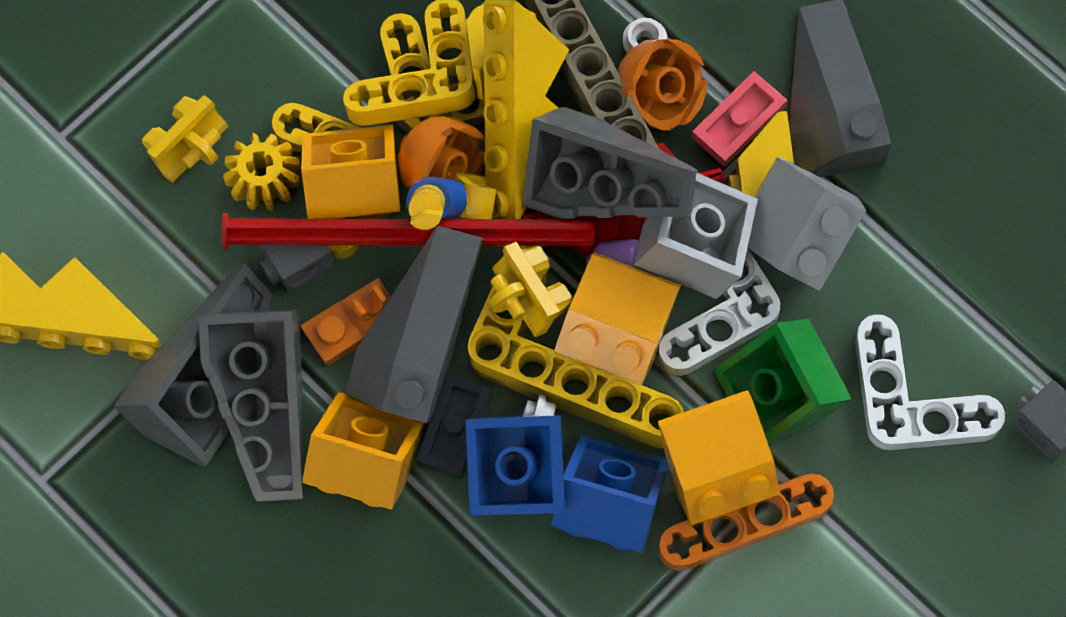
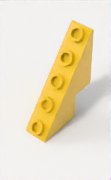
M485 0L483 14L484 163L487 187L497 190L491 219H521L522 214L527 208L522 205L532 120L559 109L545 95L569 49L516 0Z
M4 252L0 254V342L16 344L19 343L20 338L37 340V344L51 349H64L65 344L83 346V350L98 355H108L111 350L126 351L129 356L140 360H149L162 346L160 340L75 257L44 286L39 288Z

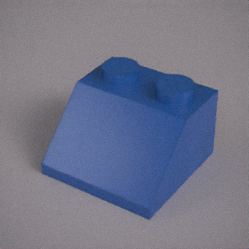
M560 415L487 417L465 420L470 516L565 512Z
M581 434L563 475L565 512L554 513L550 527L564 530L567 534L574 537H588L608 543L618 550H632L643 553L669 470L666 458Z

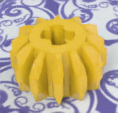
M252 133L250 136L251 145L246 146L236 141L234 148L237 155L226 156L224 163L229 171L224 173L223 178L226 186L233 187L231 194L235 201L238 202L246 199L247 206L252 211L259 205L260 201H264L267 210L272 211L275 205L273 199L278 197L280 200L288 203L291 197L287 188H299L300 179L295 173L301 169L299 158L291 157L293 149L288 142L278 145L276 135L271 133L263 143L260 142L257 134ZM266 168L267 174L258 176V169Z

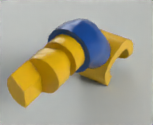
M457 173L455 180L425 177L414 183L406 197V206L412 218L410 223L418 229L429 230L434 228L442 219L454 217L463 219H491L497 190L487 187L485 176L479 174Z

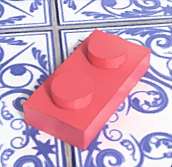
M754 71L692 131V139L725 167L764 129L777 112H781L786 107L787 99Z

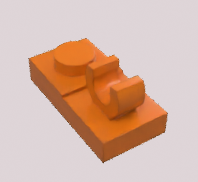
M379 278L300 325L302 332L326 368L358 348L390 299L391 295Z

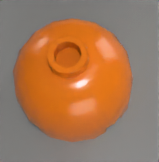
M668 38L646 40L631 48L619 63L617 71L624 87L622 89L623 95L626 99L627 96L632 97L648 127L658 130H672L670 128H674L677 125H686L691 122L702 108L707 92V81L702 80L700 66H704L701 56L691 45Z
M430 117L417 124L404 136L398 152L397 171L404 188L409 192V189L415 182L425 177L455 180L457 173L480 175L484 166V152L479 150V139L485 142L483 134L466 122L452 117Z

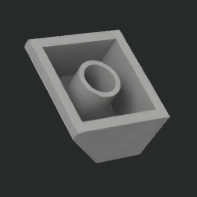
M777 156L755 195L758 201L748 248L778 270L820 291L865 214L866 209L857 196Z
M697 173L691 214L680 217H647L642 227L634 265L717 299L742 277L758 199Z

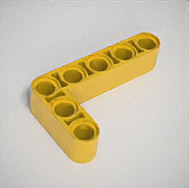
M519 246V247H520L521 250H523V249H527V248H531V247H535V246ZM547 272L539 277L544 287L546 285ZM492 287L468 342L470 365L475 374L536 400L539 394L545 395L546 401L555 403L558 409L652 447L664 448L660 430L651 425L650 419L657 414H666L671 417L683 413V408L677 400L523 338L527 328L523 318L518 320L513 318L503 319L497 316L488 305L491 297L497 293L494 287ZM486 345L497 346L502 351L499 357L489 361L483 360L477 355L478 351ZM536 362L541 364L545 370L540 376L529 378L524 376L520 369L526 363ZM578 379L585 382L588 389L581 395H570L565 392L563 386L569 380ZM620 396L626 398L632 406L625 412L616 413L611 411L606 403L611 398Z

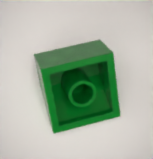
M809 318L775 323L713 369L727 397L749 391L769 446L822 421L852 399Z

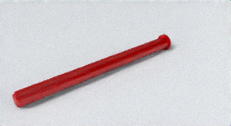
M223 213L222 246L223 250H229L230 245L424 246L437 226L482 237L481 246H507L514 242H517L519 246H592L595 242V224L592 220L442 219L434 228L421 230L410 223L411 219L230 218L229 213Z

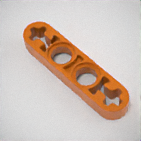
M813 473L779 484L780 495L691 525L689 520L673 525L665 530L661 536L659 544L660 559L671 570L685 571L816 521L825 516L830 510L834 498L833 487L823 476ZM810 486L813 492L821 491L824 494L819 500V507L813 508L810 502L797 505L794 510L797 517L794 518L790 516L789 503L783 496L788 493L790 495V503L803 497L805 487ZM763 502L774 503L781 510L782 518L775 525H763L755 517L754 511L756 507ZM719 519L731 520L738 529V535L729 543L718 542L711 534L712 524ZM702 527L703 539L710 549L709 551H702L701 542L688 549V557L685 559H681L678 553L670 554L668 552L672 548L673 538L680 537L683 543H688L697 539L698 533L695 529Z

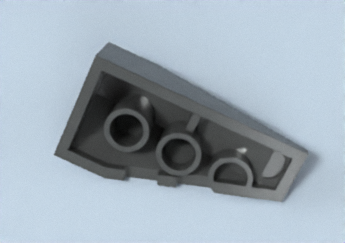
M833 0L799 7L789 114V130L794 164L818 177L885 164L892 143L879 97L843 0Z
M561 107L532 120L522 205L560 219L576 218L578 216L611 218L615 215H636L637 217L688 216L691 214L697 169L602 119Z
M442 226L435 228L358 346L346 394L381 411L424 423L431 421L448 373L480 252L482 237Z
M245 263L238 264L139 369L114 407L144 437L200 466H207L229 433V428L218 407L219 403L209 378L206 377L201 365L198 316L265 311L269 308L273 294Z
M299 309L248 311L198 316L201 365L206 377L209 378L219 403V410L227 423L236 446L235 450L256 502L304 499V483H302L304 473Z

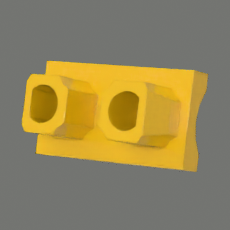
M205 95L198 101L184 96L173 108L172 115L177 122L167 132L160 127L152 128L142 138V143L148 150V155L163 176L172 183L187 168L191 169L200 159L211 166L218 160V156L212 147L219 141L221 134L229 126L217 112L213 101Z
M514 242L503 248L504 256L492 268L496 276L490 282L497 293L491 297L488 305L494 313L508 310L514 320L523 318L534 337L546 333L554 319L567 311L573 297L566 286L560 282L547 288L542 284L539 277L545 275L550 266L548 258L540 246L521 250L517 242Z

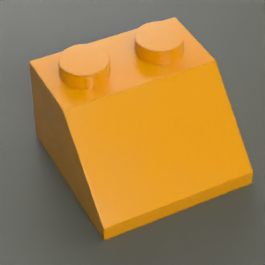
M393 125L303 134L301 172L308 219H345L346 217L364 215L371 219L387 217L393 212H400V191Z
M593 252L568 309L554 352L642 385L653 364L681 285Z
M748 390L658 421L673 490L691 525L780 495L774 459Z
M338 392L311 434L302 483L315 486L325 493H338L360 500L371 507H383L392 510L405 487L426 423L381 411L353 396Z

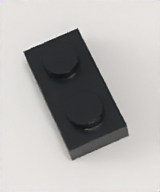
M447 374L417 457V464L419 466L460 479L463 478L467 466L465 420L484 418L492 395V388Z

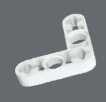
M748 248L744 262L748 269V275L743 280L734 283L723 293L726 301L673 329L662 338L659 344L658 359L666 372L678 376L689 374L763 333L776 323L780 312V300ZM754 282L758 284L753 286L752 295L760 305L766 302L769 304L766 312L767 317L764 318L759 313L752 315L749 313L752 302L746 290ZM743 292L740 297L736 295L738 293ZM714 320H724L731 326L733 333L725 341H715L707 335V325ZM697 331L700 343L707 351L702 352L701 346L698 344L689 349L687 361L682 362L679 357L670 359L671 345L677 343L680 348L689 346L694 343L695 336L692 332Z
M876 314L868 316L861 322L856 333L855 346L866 428L869 439L875 446L883 450H899L985 442L998 435L1005 422V411L1001 403L991 396L975 395L909 401L897 325L892 319ZM872 328H879L880 335L888 336L889 338L885 339L882 345L883 359L874 361L876 356L875 343L873 340H866L865 338L870 336ZM878 371L890 373L895 378L896 388L886 394L875 391L870 383L871 375ZM898 401L899 405L892 404L890 415L892 423L900 424L901 428L897 429L894 437H888L886 430L878 429L877 426L882 425L884 420L883 405ZM873 404L881 405V406H879V407H877V408H874V407H873ZM978 408H983L986 416L994 417L987 426V429L981 428L979 421H966L962 426L963 432H958V415L955 409H961L960 419L974 417ZM932 411L940 412L948 419L949 429L942 434H933L924 427L923 416Z

